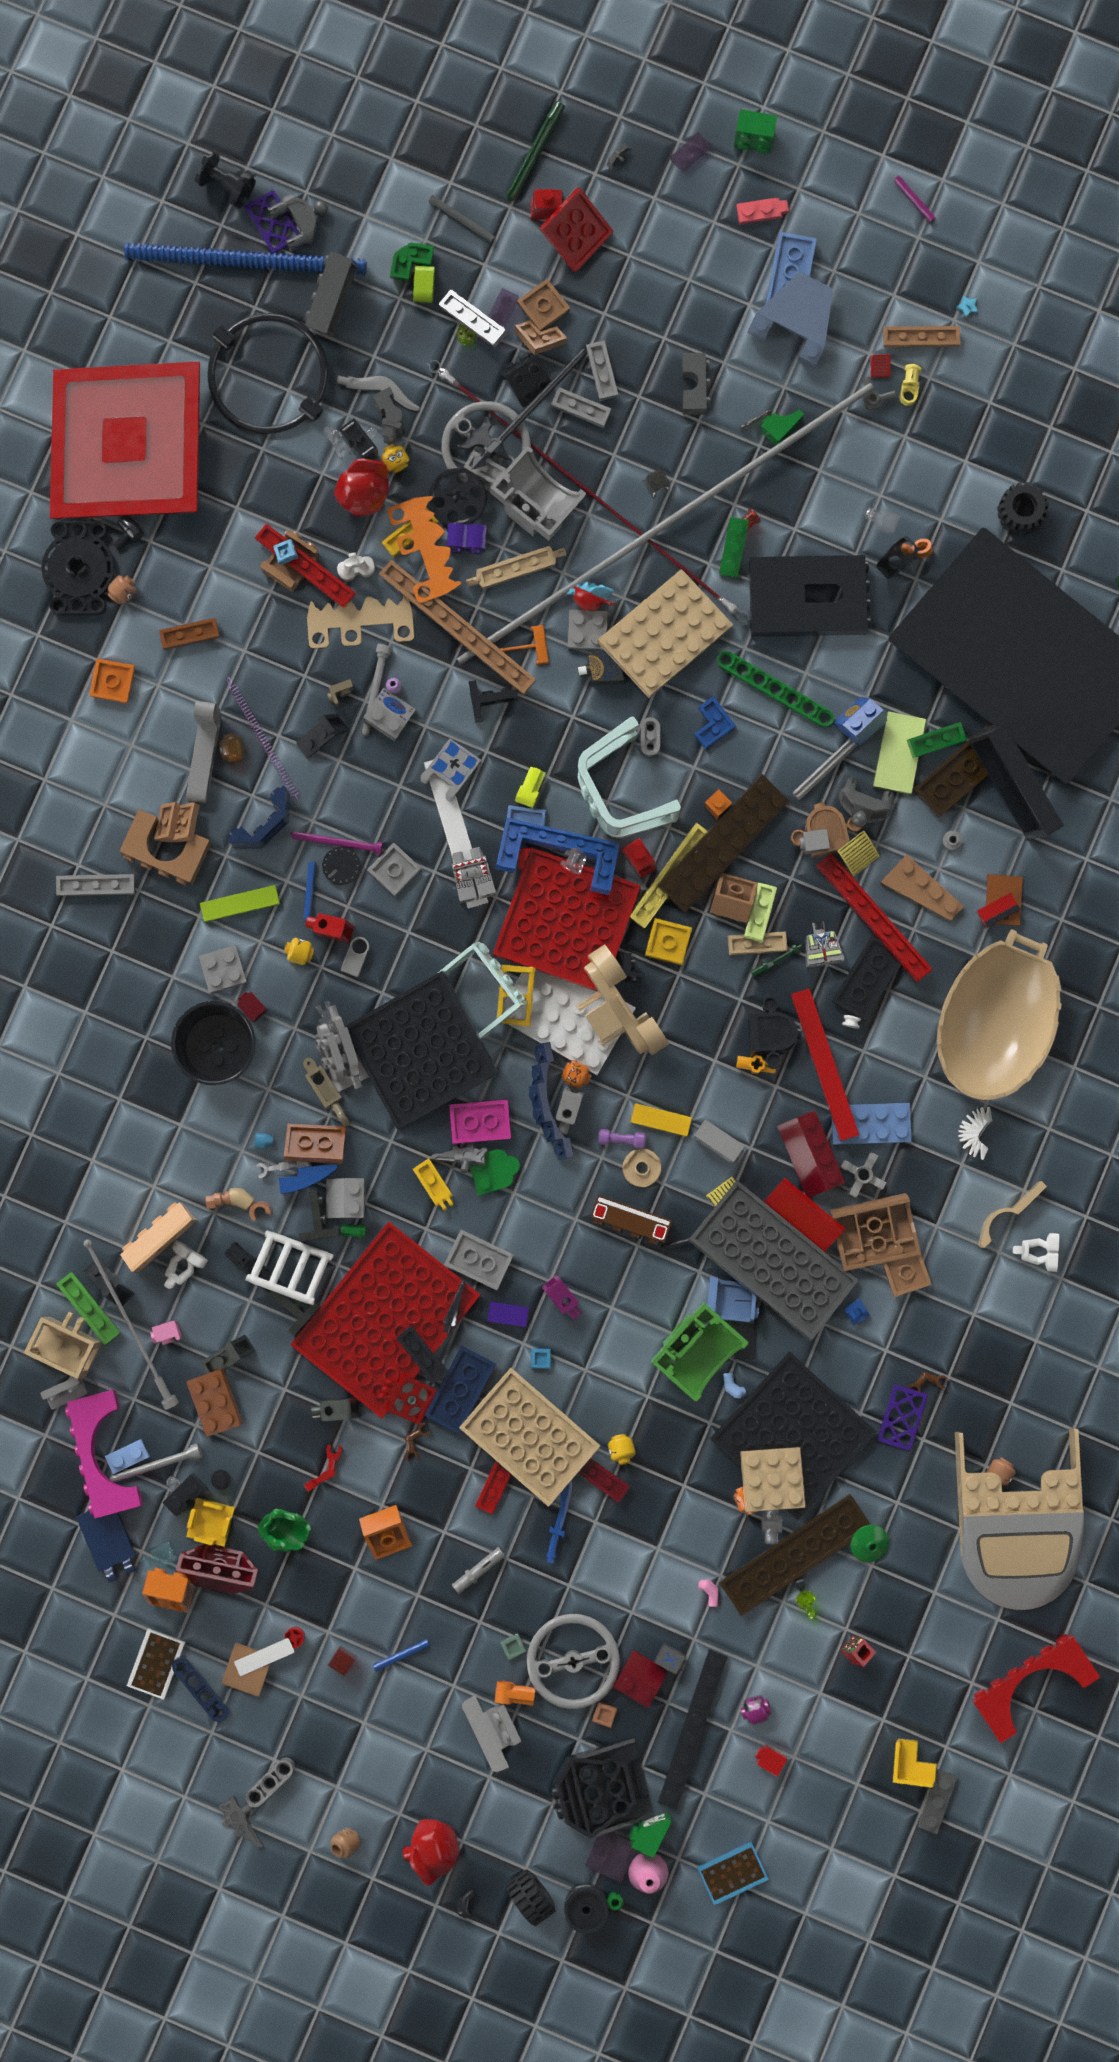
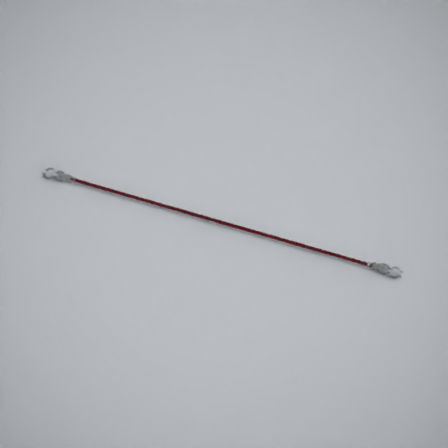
M431 360L432 363L435 362V363H438V364L440 365V363H439L438 361H436V360H433V361H432V360ZM440 366V371L430 369L432 373L438 372L440 379L447 381L456 388L458 387L473 401L481 402L462 387L446 368H441ZM487 411L499 422H501L505 427L509 426V424L505 422L502 418H500L496 413H494L493 411ZM515 430L513 433L521 439L520 433ZM531 443L530 447L639 536L643 535L635 526ZM651 539L647 540L655 549L716 597L729 614L736 615L738 622L746 623L747 625V622L740 621L738 614H736L737 612L746 613L748 616L746 611H739L738 605L730 602L727 598L719 596Z

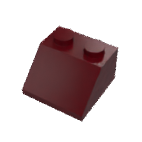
M633 1650L613 1686L615 1689L649 1708L668 1670Z

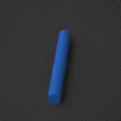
M308 862L303 920H307V917L312 915L315 862Z
M425 1639L373 1664L374 1670L377 1672L429 1647L428 1640Z

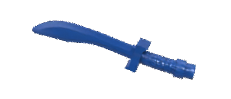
M572 1480L560 1493V1509L555 1527L552 1528L550 1525L549 1532L552 1533L549 1551L547 1552V1562L555 1563L560 1535L564 1537L565 1531L561 1530L571 1497Z

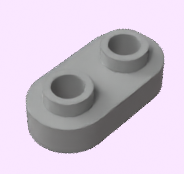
M649 717L641 723V751L645 756L653 757L660 750V724L657 719ZM647 726H653L654 730L648 731ZM647 745H653L654 749L648 750Z

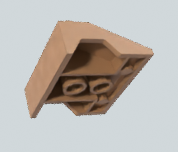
M906 1193L829 1210L831 1217L845 1228L836 1239L843 1271L921 1255L910 1209V1198Z

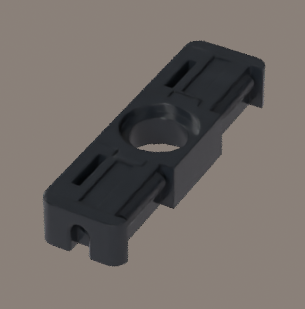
M233 1242L231 1247L225 1251V1256L247 1275H251L247 1265L252 1261L256 1262L257 1258L252 1254L249 1255L240 1245L237 1246L238 1242ZM263 1264L258 1277L269 1281L272 1273L265 1269L266 1266ZM263 1288L266 1292L271 1291L269 1289Z

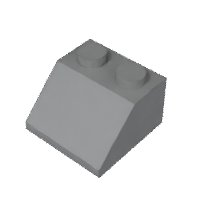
M326 1179V1218H365L366 1179Z

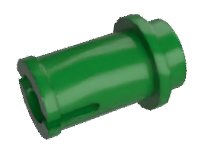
M361 1223L360 1225L342 1224V1237H359V1239H362V1237H366V1226H363Z
M611 1892L609 1894L607 1905L611 1910L616 1911L623 1906V1899L619 1893ZM617 1899L618 1901L613 1904L612 1900Z

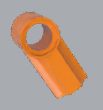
M497 1681L494 1701L501 1704L517 1703L533 1706L535 1688L515 1685V1683L508 1681Z

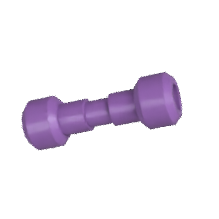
M601 1129L599 1131L598 1143L600 1145H608L609 1143L621 1142L633 1144L635 1148H644L646 1134L637 1132L635 1135H619V1133H610L607 1129Z

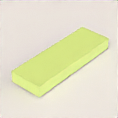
M758 882L744 938L763 942L777 887Z

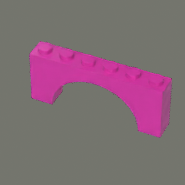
M109 1390L67 1402L68 1407H65L67 1418H71L72 1426H70L72 1438L76 1439L77 1445L74 1448L76 1456L80 1457L82 1465H79L81 1476L85 1477L84 1491L86 1496L90 1498L91 1503L88 1504L91 1516L94 1515V1518H101L144 1506L140 1487H124L112 1482L101 1471L95 1456V1438L100 1425L110 1414L121 1409L116 1390Z

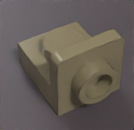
M350 679L329 687L330 693H327L330 703H335L336 708H338L340 705L336 696L345 697L351 694L354 688Z

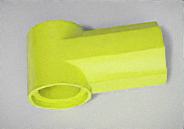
M530 767L523 786L521 785L515 801L533 808L546 773L540 769Z

